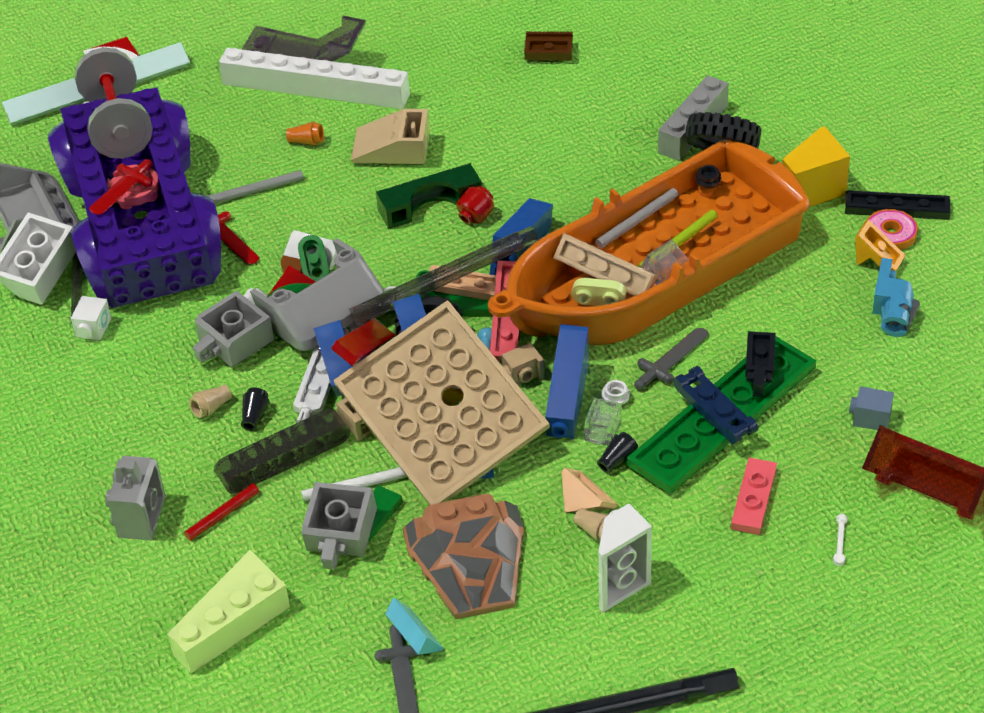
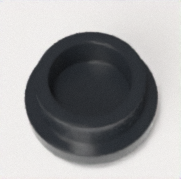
M712 165L702 166L696 174V183L706 189L717 187L722 180L718 168Z

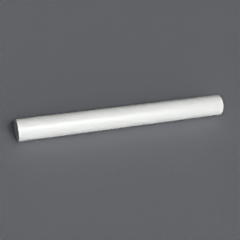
M398 467L331 484L368 487L406 478L407 476ZM313 488L301 491L304 502L310 501Z

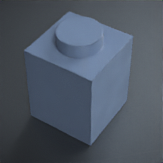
M860 386L858 397H852L849 413L854 414L853 426L887 432L894 392Z

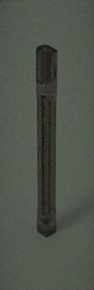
M530 226L519 232H514L349 308L354 323L358 326L395 309L393 305L395 301L416 294L423 296L524 249L526 246L539 241L536 231Z

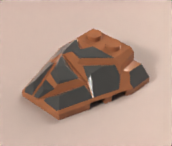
M490 494L429 505L425 508L422 517L414 518L402 528L408 556L421 567L422 575L425 579H430L436 588V594L455 619L515 607L519 577L518 567L521 560V542L524 536V527L517 505L507 501L495 502Z

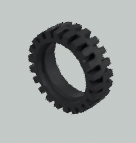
M698 112L697 114L689 115L684 139L689 145L701 148V150H705L724 140H732L759 148L762 129L759 125H756L757 123L750 122L748 119H741L738 116L732 117L730 114L721 115V113L716 112L715 114L711 112H705V114Z

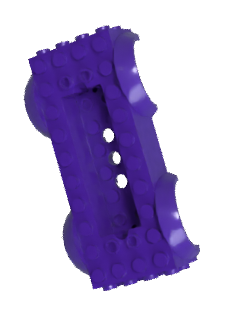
M158 87L116 96L121 99H131L141 104L148 112L153 128L151 140L146 147L136 155L123 159L109 158L99 153L91 144L87 129L89 118L98 106L107 101V98L61 108L63 122L56 125L48 133V141L56 165L70 194L81 197L84 201L87 218L78 222L72 229L71 234L79 261L97 298L107 299L108 306L115 308L214 284L215 279L221 272V236L218 214L213 199L203 194L190 193L184 173L190 168L191 154L189 128L183 106L172 100L161 99ZM145 159L152 161L151 168L157 173L160 185L158 198L155 201L133 206L130 209H121L118 203L115 202L103 214L97 215L90 212L89 207L108 191L107 181L108 179L111 181L113 173L117 170L119 164L128 166L139 165ZM139 211H145L148 213L147 216L142 219H136V217H134V214Z

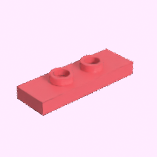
M748 458L731 521V530L760 535L777 470L776 462Z

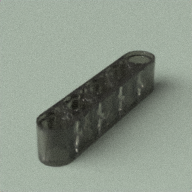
M327 409L221 458L214 466V473L227 492L236 494L252 483L256 485L341 445L349 438L350 429L336 410Z

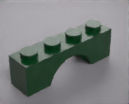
M471 163L376 191L378 212L387 228L391 229L412 222L416 209L425 203L447 201L456 205L457 201L469 187H482V181Z

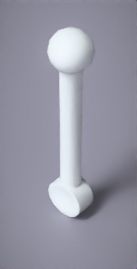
M839 514L836 517V521L839 524L837 553L833 556V563L836 566H843L845 563V556L843 555L844 526L848 518L845 514Z

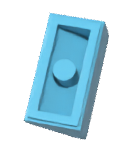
M393 598L385 614L415 652L420 655L442 651V645L413 610L400 600Z

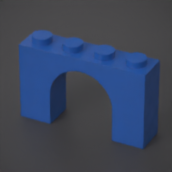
M419 294L393 302L402 332L426 316ZM337 320L313 328L331 387L336 397L343 396V394L336 387L333 380L353 367L331 349L336 340L345 336L341 321Z

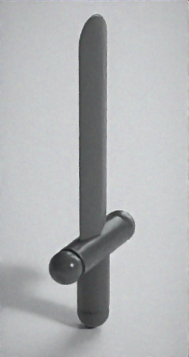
M704 328L694 329L655 363L645 358L639 359L637 365L645 373L635 381V388L642 390L656 378L666 384H672L674 376L667 372V370L708 336V331Z
M391 625L389 633L392 648L377 650L374 657L378 662L391 661L399 713H418L409 658L420 655L415 652L411 645L404 646L402 634L394 625Z

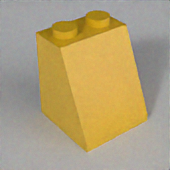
M825 126L820 127L782 160V164L790 170L809 198V207L845 196L848 183L850 155Z

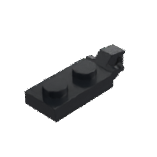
M748 331L745 377H747L746 382H753V396L764 397L765 383H772V379H774L776 333Z

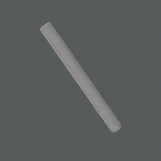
M299 170L208 195V197H211L214 204L301 181L304 178L302 171Z
M675 188L670 189L596 239V245L600 249L604 248L679 196Z

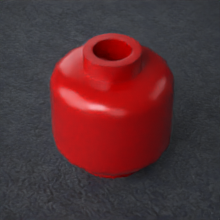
M469 187L456 203L459 218L466 224H481L494 209L493 195L484 187Z

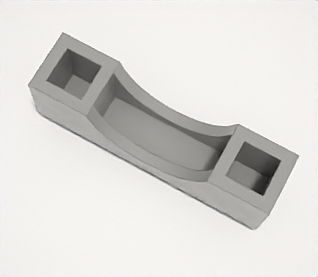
M707 75L658 130V153L680 161L692 148V145H689L684 139L689 115L697 114L698 112L704 114L705 112H711L712 114H715V112L722 113L728 106L729 83Z

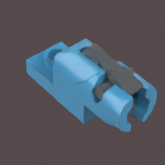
M882 258L874 294L872 314L881 315V329L886 334L895 337L905 336L907 330L911 328L920 302L914 298L910 282L895 278L896 271L891 270L893 259Z

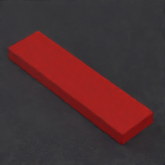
M374 318L336 340L331 349L353 366L393 339L395 334Z

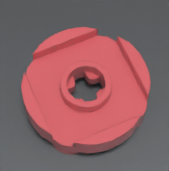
M128 165V167H130V168H132V169H135V168L138 166V165ZM152 168L144 175L153 180V185L147 188L136 183L135 186L116 201L121 209H130L133 206L146 202H153L158 198L160 185L157 173ZM116 170L111 181L109 179L107 181L108 190L124 175Z

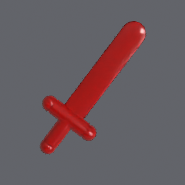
M145 159L135 169L125 164H119L117 172L124 176L89 207L90 212L97 215L103 214L136 183L147 188L151 187L153 180L144 174L152 167V161Z
M224 211L218 214L221 240L247 264L256 263L259 260V256L224 224L231 219V213Z

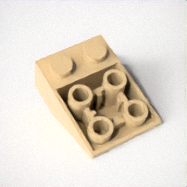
M401 109L358 127L351 163L425 164L430 134L428 109Z

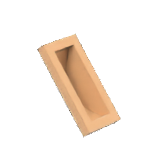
M564 467L561 474L565 513L577 512L581 508L593 511L615 509L618 503L582 471Z

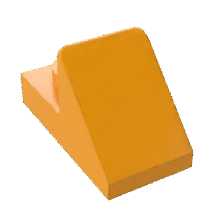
M869 219L864 222L855 237L857 265L871 258L880 267L881 259L887 258L893 259L891 270L896 271L905 254Z

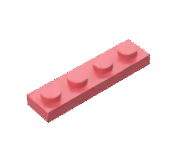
M497 261L495 295L506 290L509 274L516 261ZM493 316L490 352L498 361H502V354L518 348L520 330L513 324L509 316Z

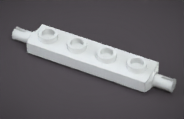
M344 328L346 335L349 333V329ZM319 345L314 348L293 403L294 412L299 413L296 425L302 427L303 424V428L307 427L311 415H322L331 390V383Z

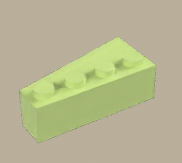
M249 550L168 633L173 656L192 674L288 609L290 604L286 585Z

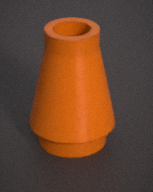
M313 121L297 127L287 128L286 138L288 143L317 146L318 143L324 141V129L321 123Z

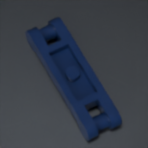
M699 366L689 369L686 375L680 374L673 378L675 389L731 444L741 441L742 436L746 434L751 435L758 431V425L754 418L751 416L747 417L705 376ZM693 383L696 385L694 388L690 386Z

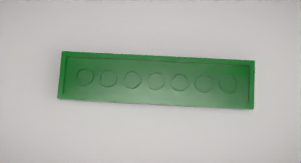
M776 336L774 379H772V383H765L764 397L753 396V382H746V357L715 382L714 385L747 417L751 416L756 421L816 368L817 360ZM689 404L627 457V466L671 495L730 442Z

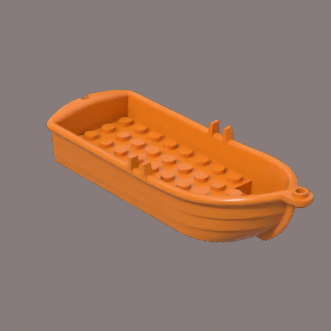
M732 140L720 141L622 196L614 189H611L610 202L606 205L598 197L594 198L591 213L542 237L518 258L509 274L506 290L499 292L489 299L488 310L496 317L509 316L513 324L520 331L535 337H545L547 335L558 337L560 325L588 327V345H606L623 341L796 241L801 231L803 213L807 211L810 205L809 198L790 170L781 162L773 165L775 158L768 153L744 143ZM712 165L718 168L722 180L717 187L706 189L696 183V174L702 166ZM672 188L677 190L679 194L677 198L601 250L637 266L708 211L714 210L717 213V219L648 270L658 275L652 288L636 296L627 292L625 300L601 306L579 304L571 296L574 282L579 278H598L553 258L563 233L599 248L596 245V239Z

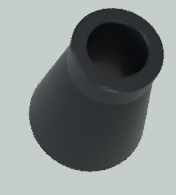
M253 387L243 394L242 428L249 431L257 429L262 416L270 404L269 395L265 390Z
M625 432L614 435L603 455L597 461V465L602 471L609 474L613 469L626 462L627 457L638 449L637 442Z

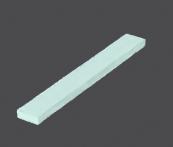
M181 42L131 59L137 75L136 84L190 66V61ZM75 78L4 101L2 106L10 125L13 126L87 100L78 92Z

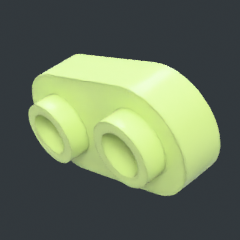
M593 278L577 279L571 290V296L576 302L591 306H601L623 301L627 293L625 286L620 282Z

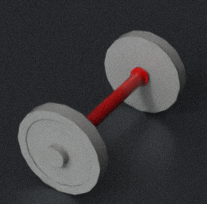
M103 47L91 50L80 59L76 65L74 75L78 92L85 100L92 102L107 98V101L98 106L89 118L87 129L91 144L99 153L109 158L123 159L134 156L146 147L151 140L153 130L149 114L141 104L131 99L116 97L120 94L132 93L137 80L134 64L125 53L116 48Z

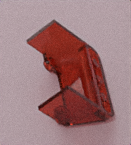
M879 426L862 469L876 474L874 480L891 486L892 481L950 504L958 508L956 514L972 521L974 516H982L984 513V467L897 433L885 426Z

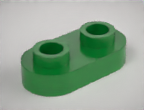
M308 235L303 237L298 244L302 271L304 275L317 282L331 273L325 246L318 236ZM312 248L317 249L313 254L308 253ZM316 272H322L319 277H314Z

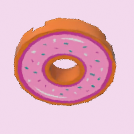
M884 209L874 212L868 217L900 250L910 247L915 242L918 233L917 222L907 213L895 209ZM887 229H893V230H896V231H895V232H889V231H887Z

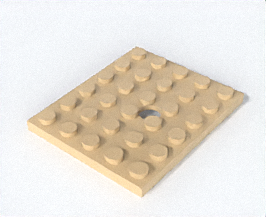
M448 300L333 380L339 391L428 505L449 501L550 428L549 422ZM448 388L460 389L464 397L460 404L448 406L442 401L443 392Z

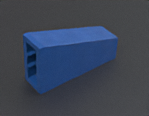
M529 198L493 235L490 275H496L497 261H517L531 245L547 235L551 228L553 204Z
M560 325L545 419L550 425V428L546 430V436L574 439L589 367L588 327Z

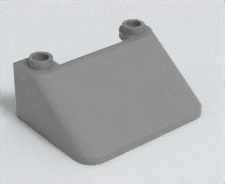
M0 163V219L7 231L6 236L0 238V252L4 250L28 212L73 226V228L76 226L79 220L58 181L52 175L43 171Z

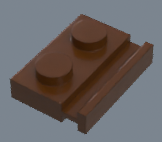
M526 31L524 60H572L573 32Z

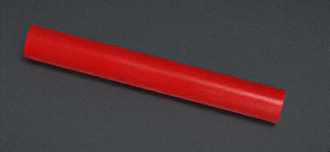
M252 483L184 531L186 538L189 541L195 539L259 493L258 487Z

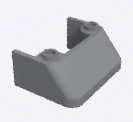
M337 238L333 240V244L337 252L334 263L338 269L296 294L290 290L279 289L267 298L256 289L250 291L255 305L270 316L273 332L298 350H309L318 345L313 328L340 320L344 329L386 301L382 285L361 254Z

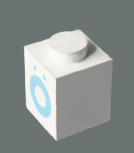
M86 296L81 297L71 316L75 337L101 340L111 320L107 299Z

